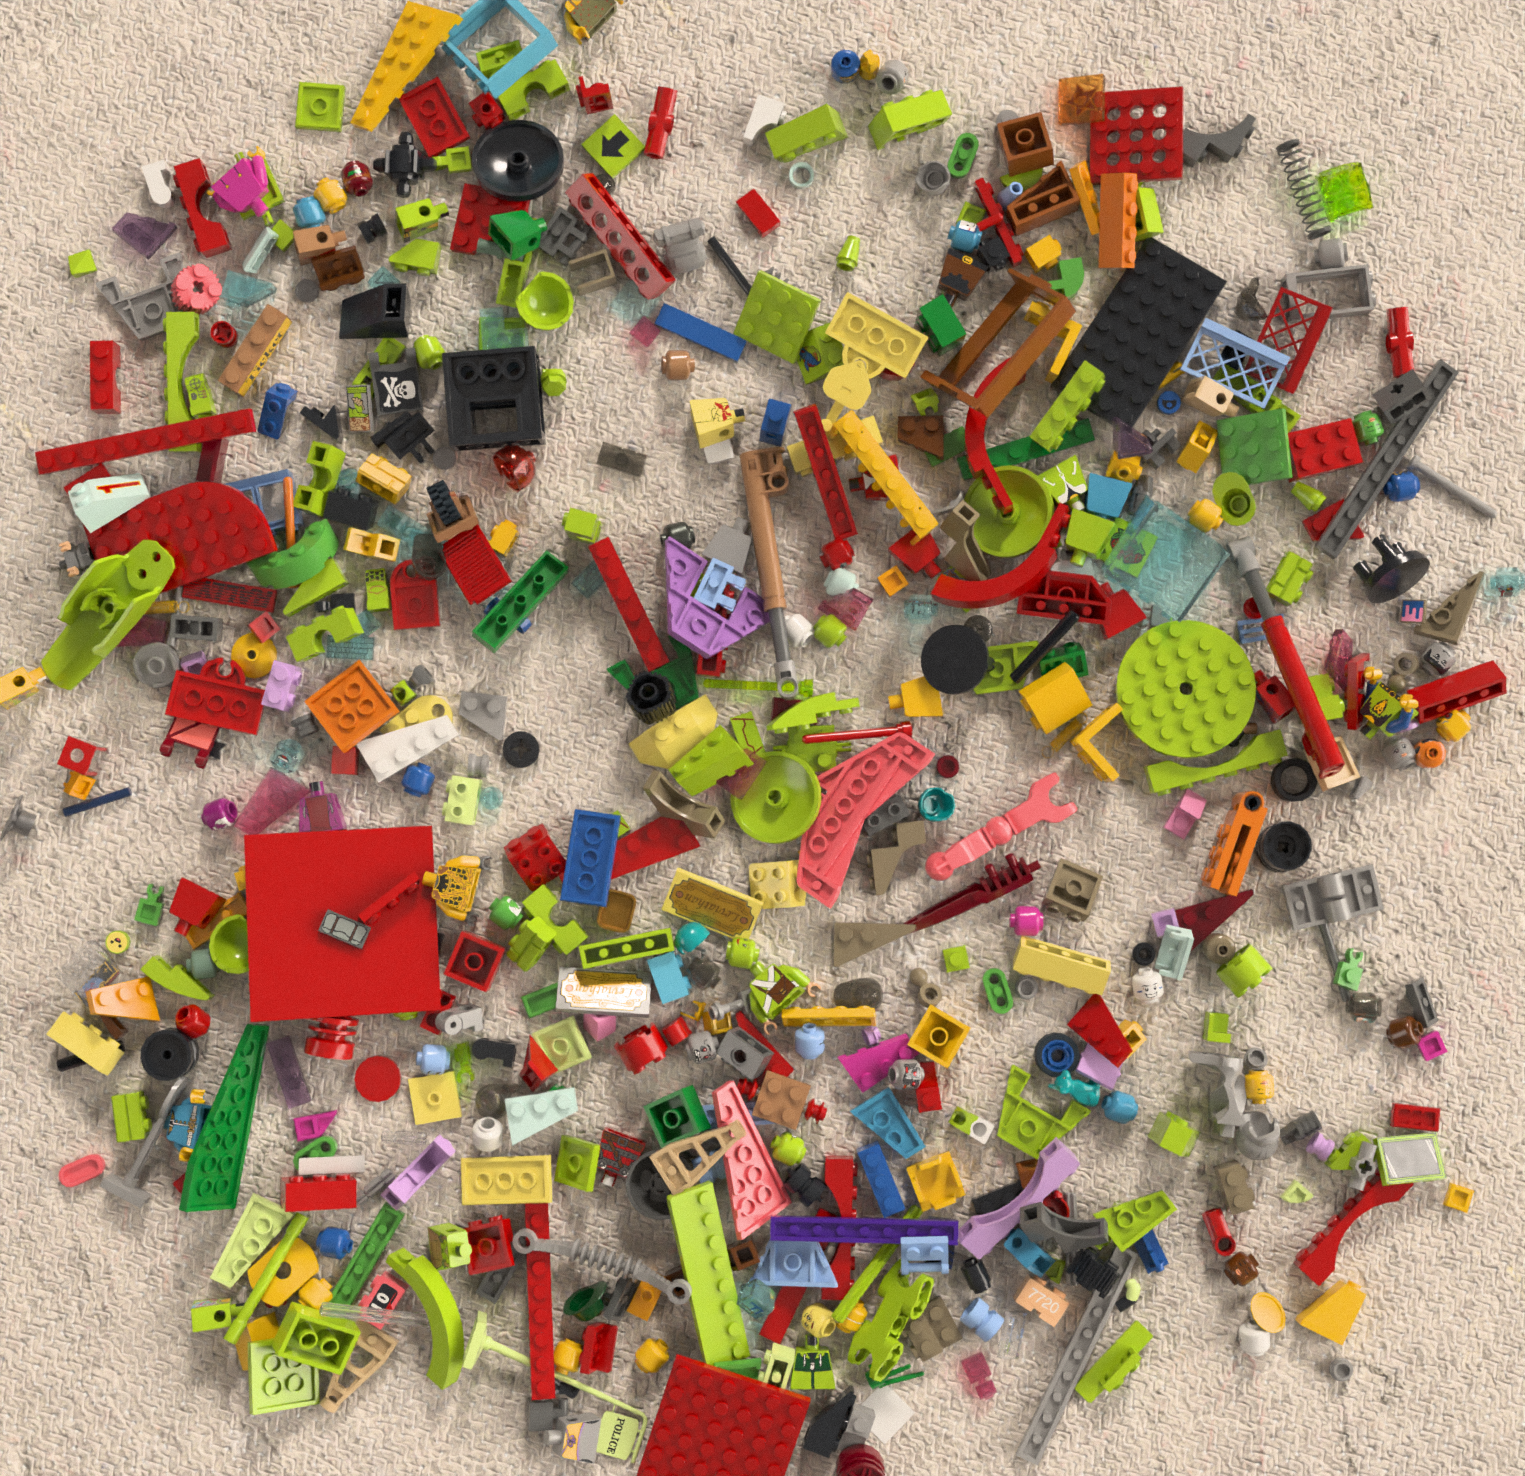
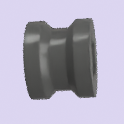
M312 713L291 721L292 726L297 730L296 736L298 739L305 738L319 731L318 726L313 722L314 716Z

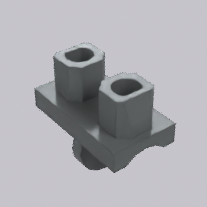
M1157 428L1152 433L1148 430L1143 431L1142 436L1145 440L1140 443L1141 447L1145 449L1149 444L1152 447L1141 457L1140 462L1142 464L1147 462L1156 470L1166 461L1158 452L1162 446L1171 455L1182 446L1174 436L1177 432L1171 428L1161 439L1157 440V437L1161 434Z

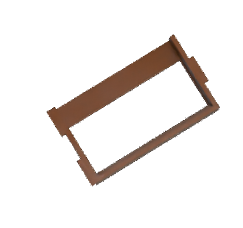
M1011 268L1007 272L1015 284L940 375L936 376L925 370L920 376L922 380L928 382L936 389L942 390L987 418L1076 312L1066 296L1051 289V283L1033 274L1027 277ZM1030 295L1054 306L977 399L955 387Z

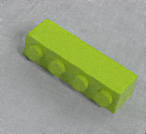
M671 927L579 946L583 969L676 950Z

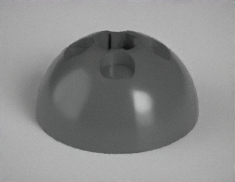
M653 1150L641 1155L629 1169L626 1178V1192L633 1207L642 1215L656 1220L670 1219L666 1198L670 1194L673 1196L663 1178L658 1177V1175H661L650 1159V1155L658 1150ZM679 1155L686 1169L692 1171L689 1163Z

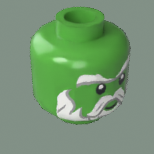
M504 896L501 900L496 897L488 908L492 911L489 919L503 930L514 929L523 917L521 913L522 906L509 896Z

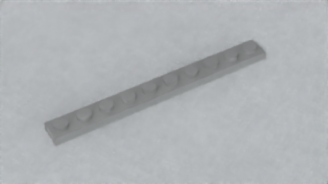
M1116 1245L1114 1246L1108 1259L1119 1267L1117 1272L1120 1274V1277L1104 1299L1099 1297L1100 1292L1096 1289L1093 1290L1016 1451L1017 1456L1038 1466L1138 1257L1137 1252L1129 1248L1121 1252Z

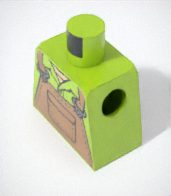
M451 1223L427 1227L431 1263L437 1271L470 1264L472 1247L468 1244V1235L465 1229Z

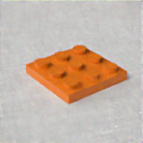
M360 659L304 701L343 753H346L400 712Z

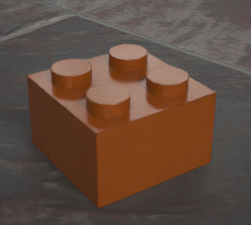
M1042 112L997 124L998 140L1009 177L1054 165L1053 147Z

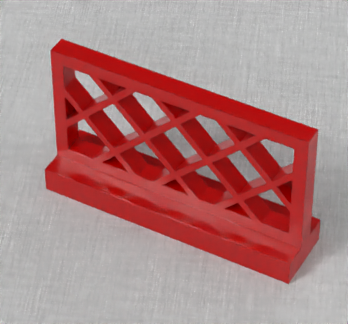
M1283 287L1278 292L1257 342L1262 343L1264 339L1272 336L1277 348L1275 350L1278 352L1289 346H1294L1297 353L1296 357L1287 363V365L1292 363L1289 371L1287 366L1284 368L1287 377L1283 384L1277 382L1275 387L1295 394L1333 307ZM1285 293L1293 296L1296 306L1283 311L1280 300ZM1296 298L1303 300L1305 302L1298 304ZM1308 303L1318 306L1314 316L1304 319L1300 309L1301 306ZM1277 307H1279L1280 312L1275 314ZM1297 308L1302 321L1289 326L1284 313ZM1282 315L1286 328L1273 332L1270 325L1272 318ZM1312 320L1308 328L1306 322ZM1303 323L1306 330L1305 337L1295 341L1290 328ZM1269 328L1271 334L1265 336L1267 329ZM1288 330L1292 343L1279 348L1275 335ZM1302 341L1300 348L1298 350L1296 344ZM1250 356L1244 371L1251 368L1254 361L1253 357ZM1266 366L1267 371L1262 373L1263 375L1268 373L1270 379H1272L1271 371L1276 370V368L1270 369L1269 366ZM1246 373V375L1261 380L1260 375L1257 373Z

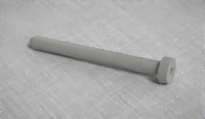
M1414 455L1406 467L1408 470L1413 471L1415 469L1490 518L1497 516L1498 513L1495 509L1421 463L1419 456Z

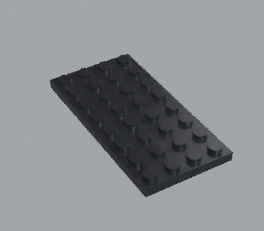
M1152 237L1146 238L1136 254L1134 268H1127L1061 368L1059 375L1050 385V388L1061 394L1086 360L1105 375V384L1098 393L1094 392L1090 397L1091 403L1086 410L1129 435L1222 292L1227 281Z

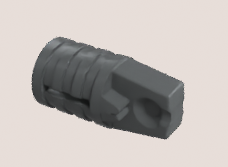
M1140 475L1139 479L1136 480L1131 493L1132 496L1127 514L1138 518L1148 517L1153 492V478L1151 476Z
M1311 1110L1309 1113L1292 1120L1280 1129L1279 1136L1283 1143L1287 1145L1304 1139L1323 1128L1316 1114Z

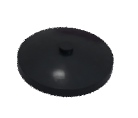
M511 120L502 122L493 129H488L480 136L473 149L472 166L476 180L489 194L506 201L522 202L533 200L546 194L557 184L564 169V155L558 138L548 128L532 121Z

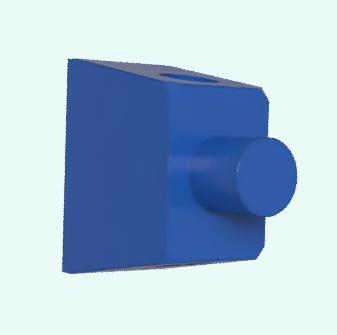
M773 399L768 400L760 430V442L779 447L782 446L792 404Z

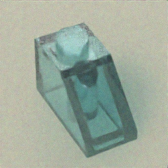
M228 270L220 296L226 301V305L239 309L240 306L248 308L276 293L277 288L273 283Z

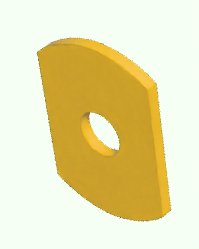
M298 1237L283 1262L290 1264L291 1274L286 1279H279L275 1274L261 1298L262 1301L269 1305L280 1307L319 1272L318 1260L313 1249ZM280 1242L248 1269V1278L252 1289L255 1287Z

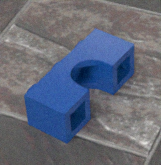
M878 1140L857 1148L858 1156L883 1217L886 1218L905 1210L904 1203Z

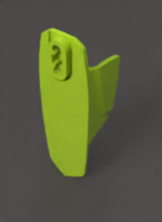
M142 540L124 556L116 554L94 561L62 603L60 614L57 617L68 625L41 660L46 675L56 686L66 690H73L120 643L163 590L175 570L174 558L157 541ZM158 553H159L160 556H161V559H160V561H157V562H156V560H157V555H158ZM144 570L146 571V577L143 576Z

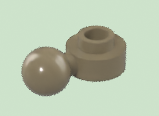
M1401 653L1395 658L1394 668L1397 674L1388 679V687L1395 693L1402 692L1405 689V677L1416 673L1419 668V660L1413 653ZM1406 660H1410V668L1405 667Z
M913 969L909 978L913 985L920 987L917 994L918 1001L926 1008L930 1004L937 1006L942 999L941 989L933 983H927L928 974L924 969Z

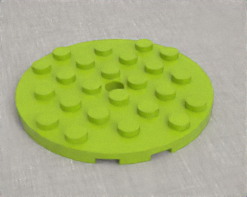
M1193 620L1166 622L1142 634L1125 653L1118 668L1115 686L1117 703L1123 709L1120 714L1132 734L1158 753L1181 758L1203 757L1219 751L1231 743L1247 725L1256 697L1254 672L1243 649L1222 630L1207 623ZM1187 683L1192 686L1191 694H1182L1179 689L1180 685Z

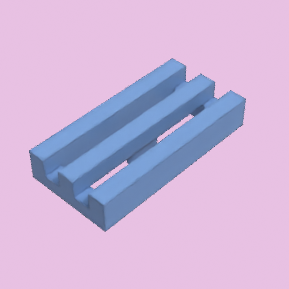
M1262 618L1236 622L1240 644L1267 640L1265 635L1244 638V634L1263 630L1261 627L1243 630L1242 626L1263 622Z

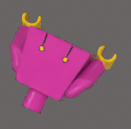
M256 146L257 151L255 154L250 150L247 152L252 161L242 158L216 183H213L211 186L214 190L213 192L207 190V194L213 197L220 208L234 213L247 212L252 209L258 217H261L269 210L261 200L269 190L267 188L268 179L264 163L265 152L259 146Z

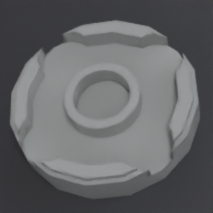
M152 642L144 645L137 651L133 660V669L138 680L152 688H163L174 681L176 670L180 671V661L175 650L170 646L160 642Z

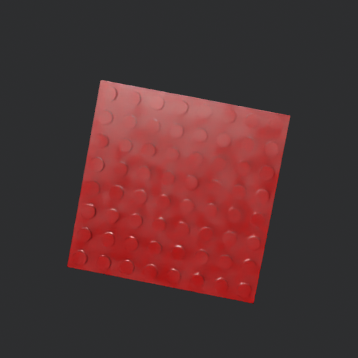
M432 825L244 835L251 1022L441 1010L436 899L432 898L434 887L422 884L426 871L434 873ZM413 871L420 878V881L417 883L419 887L409 895L406 892L399 897L400 902L390 910L388 907L380 912L382 916L374 923L370 924L367 922L364 924L371 927V930L362 949L318 932L328 909L362 923L358 915Z

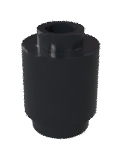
M971 1257L963 1262L964 1266L961 1267V1271L970 1290H973L975 1294L988 1290L991 1287V1278L982 1259L979 1260L976 1257Z

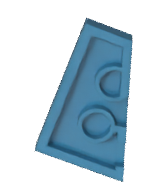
M889 1086L850 1110L855 1117L879 1135L905 1159L926 1147Z

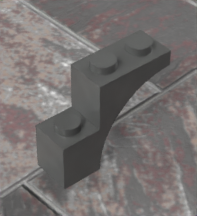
M1248 114L1239 125L1219 134H1201L1185 128L1183 131V162L1193 168L1197 161L1199 163L1203 161L1208 151L1227 163L1232 157L1237 158L1244 147L1240 143L1244 138L1249 139L1256 128L1252 126L1256 118Z
M1042 1202L1020 1207V1227L1031 1243L1054 1237L1064 1253L1109 1242L1108 1223L1105 1218L1092 1220L1067 1218L1052 1212Z

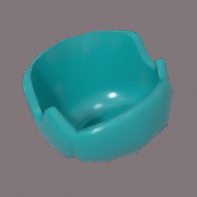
M939 787L926 789L920 795L917 805L921 816L930 822L947 820L953 815L956 807L953 795Z
M690 922L683 925L677 931L674 946L684 955L685 953L682 950L686 952L693 951L708 937L710 932L700 923Z

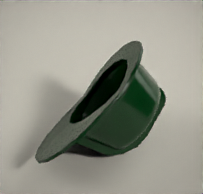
M599 1281L574 1292L564 1303V1313L566 1315H573L582 1322H587L601 1315L604 1310L601 1296L606 1289V1282Z

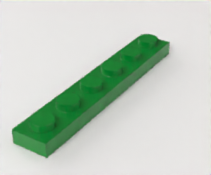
M1089 418L1077 421L1070 431L1066 430L1062 436L1064 440L1060 446L1051 452L1038 445L1029 436L986 449L993 468L1008 465L1015 466L1093 442L1095 437ZM966 456L957 458L963 481L972 479L973 475Z

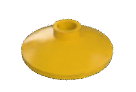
M248 633L241 636L233 645L231 660L237 662L243 669L246 677L261 678L271 672L273 661H277V649L270 638L261 644L253 633ZM250 651L256 652L254 659L249 658Z

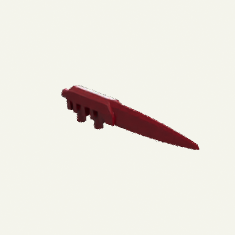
M1009 853L1005 856L1009 867L1005 868L1002 866L1000 867L1001 871L996 872L992 863L987 864L984 869L989 877H980V883L974 882L970 884L967 888L931 906L903 924H916L915 931L911 932L914 933L949 920L1033 881L1031 873L1041 869L1038 860L1027 865L1023 857L1019 858L1020 861L1017 862L1014 854Z

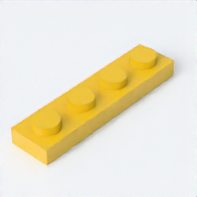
M794 1006L782 1009V1021L784 1027H802L806 1023H814L816 1026H876L875 1008H870L869 1006H859L857 1008L836 1006L830 1009H824L820 1006H814L811 1009H801Z

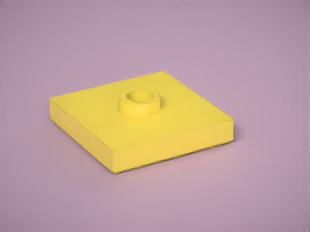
M455 1070L444 1072L442 1075H426L408 1079L416 1125L462 1117Z

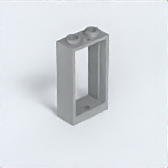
M1368 264L1290 273L1281 279L1283 288L1298 293L1297 283L1357 276L1361 307L1332 310L1329 319L1367 315L1376 306V296L1371 290L1373 274L1372 271H1369ZM1284 293L1285 310L1296 306L1293 296ZM1297 308L1285 313L1288 324L1302 321ZM1315 312L1303 314L1304 319L1314 316Z

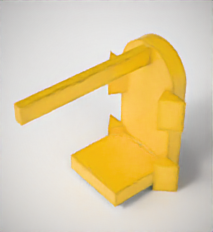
M693 1000L692 1003L697 1004L699 1007L698 1012L694 1014L695 1017L680 1012V1014L699 1022L706 1003Z

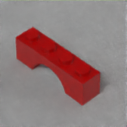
M197 158L173 166L176 173L173 175V180L176 187L181 189L183 196H180V201L184 210H188L189 217L186 219L190 230L195 232L196 239H193L197 252H201L206 258L232 250L226 228L220 222H212L205 219L201 213V199L204 193L212 186L203 161Z

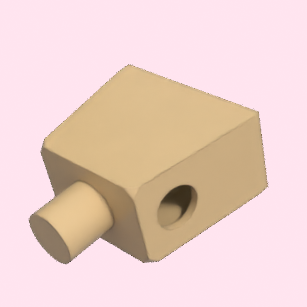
M1205 375L1190 380L1181 398V402L1212 417L1226 414L1232 418L1239 410V405L1231 402L1233 392Z

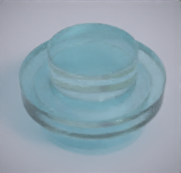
M496 787L485 788L480 795L481 804L490 810L499 808L503 803L502 792Z

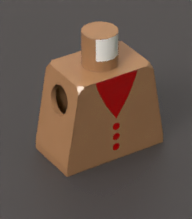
M329 225L293 231L294 245L300 266L312 263L311 258L336 251L335 247L348 244L345 231L331 233Z

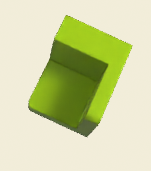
M1205 1011L1203 1039L1212 1042L1230 1043L1231 1034L1227 1033L1229 1015Z

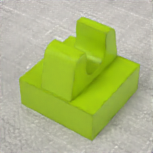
M931 387L910 395L913 405L921 416H926L925 409L931 406L934 413L938 412L939 399Z

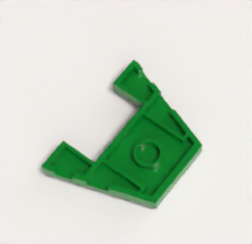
M669 635L667 637L678 658L652 671V674L656 672L657 675L660 673L668 678L676 695L677 703L675 705L676 710L698 699L699 694L691 649ZM625 659L607 668V671L626 689L630 688L629 684L633 683L632 680L635 677Z

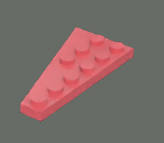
M727 1081L712 1092L717 1127L727 1126L738 1119L747 1133L745 1137L737 1140L723 1155L737 1240H743L770 1220L771 1215L775 1216L790 1205L792 1201L783 1186V1182L735 1082ZM729 1130L730 1136L734 1137L731 1130Z

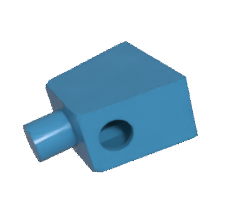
M1089 473L1086 478L1088 490L1085 493L1084 512L1104 519H1117L1133 483Z
M1014 1228L1011 1229L1005 1238L1007 1241L1004 1243V1246L1025 1268L1040 1278L1056 1261L1037 1242L1031 1243L1020 1228L1016 1230Z

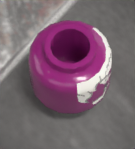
M219 798L208 802L203 807V813L201 814L202 822L214 831L230 827L235 823L238 816L237 807L226 798Z

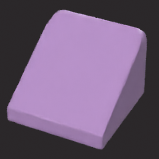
M203 650L181 658L183 671L197 675L200 674L202 667L207 663Z

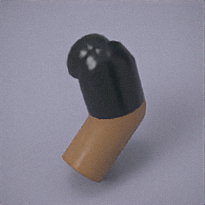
M1247 723L1242 732L1228 746L1237 747L1244 734H1257V724Z

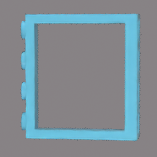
M478 0L460 16L463 21L459 26L457 24L453 26L448 33L450 37L446 42L441 41L443 43L441 49L448 57L453 55L452 59L460 69L464 67L467 76L473 82L475 80L478 81L477 85L483 93L487 94L489 92L495 99L558 46L551 32L519 0ZM506 7L537 38L487 79L457 47L502 8Z

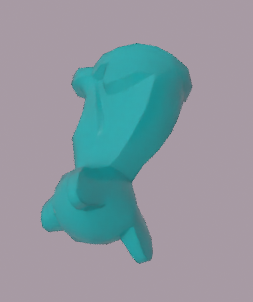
M1062 1070V1074L1056 1078L1054 1084H1048L1049 1088L1055 1089L1061 1094L1069 1093L1080 1104L1095 1107L1099 1102L1100 1084L1091 1079L1088 1082H1082L1079 1079L1072 1080L1068 1070Z

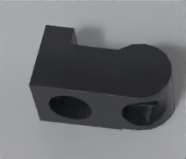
M481 1038L473 1044L472 1053L474 1057L480 1060L486 1058L503 1060L504 1067L512 1068L515 1062L518 1043Z

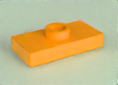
M641 1280L627 1308V1312L648 1321L662 1291Z

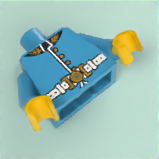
M192 1089L190 1097L182 1101L181 1105L173 1106L171 1114L165 1120L164 1129H168L166 1137L174 1142V1147L180 1152V1161H189L212 1107L211 1105H205V1090Z

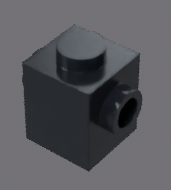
M999 236L994 239L989 237L979 244L980 247L976 255L981 263L989 266L987 269L988 274L994 270L998 272L1008 265L1007 262L1010 254Z

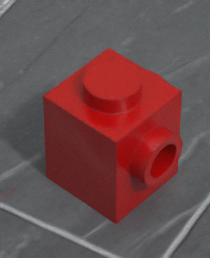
M489 92L487 94L481 93L468 103L471 111L474 113L471 117L479 128L483 126L486 131L490 128L493 129L505 119L503 111Z

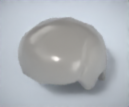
M929 161L918 168L915 182L921 192L929 196H938L949 186L950 171L941 162Z

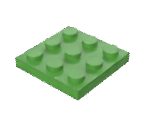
M1281 408L1216 420L1222 474L1227 472L1238 473L1246 480L1248 485L1293 478L1285 409Z

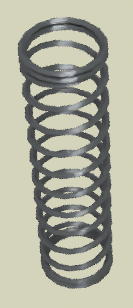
M1296 138L1278 145L1276 152H1278L1279 156H1285L1280 163L1287 165L1284 168L1285 173H1291L1286 180L1293 182L1290 186L1291 190H1297L1293 194V198L1300 199L1296 203L1297 207H1304L1300 210L1299 215L1306 216L1302 223L1310 224L1306 227L1305 232L1309 233L1307 235L1308 239L1313 240L1330 233L1332 229L1328 225L1316 230H1307L1312 225L1327 219V217L1304 222L1308 217L1323 211L1324 208L1310 213H1301L1309 206L1321 202V200L1298 205L1299 202L1317 194L1318 191L1304 196H1295L1301 190L1315 185L1313 182L1303 187L1292 188L1297 182L1312 176V174H1308L1298 179H1289L1293 174L1309 167L1306 165L1297 170L1286 171L1289 166L1306 159V157H1302L1292 162H1283L1288 156L1303 150L1300 148L1291 153L1280 154L1298 146L1300 139Z

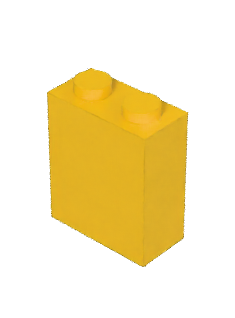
M1066 662L1018 691L1022 697L1019 700L1020 704L1026 712L1029 711L1032 715L1030 718L1032 725L1036 730L1041 729L1046 735L1093 705L1075 671Z

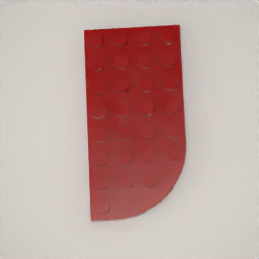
M216 482L189 483L145 499L140 504L92 533L82 523L95 561L116 554L124 556L142 540L157 541L174 558L175 570L160 594L278 551L270 526L260 508L238 489ZM158 553V555H157V560H156V562H157V561H160V559H161V556H160L159 553ZM145 570L143 571V576H144V577H146V571H145Z

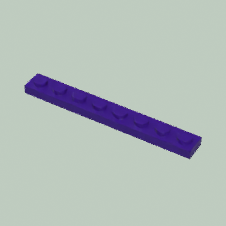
M771 1215L770 1241L901 1244V1237L948 1236V1245H958L959 1221Z

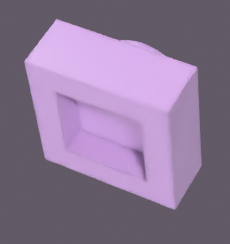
M1174 908L1151 913L1157 937L1164 935L1166 925L1179 927Z

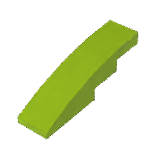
M534 250L525 254L522 262L517 260L511 261L508 258L504 259L496 304L517 308L515 300L524 290Z
M1224 364L1228 377L1240 373L1239 370L1236 371ZM1222 367L1216 372L1212 378L1213 380L1218 381L1225 378ZM1242 375L1229 379L1233 389L1238 391L1246 388ZM1246 375L1249 387L1258 384V382ZM1226 381L1221 382L1222 384L1228 386ZM1263 385L1250 389L1253 398L1262 402L1266 395ZM1247 391L1241 392L1245 395H1248ZM1272 394L1264 409L1235 395L1232 397L1252 413L1285 409L1288 433L1294 429L1301 419L1300 414L1282 404V400Z

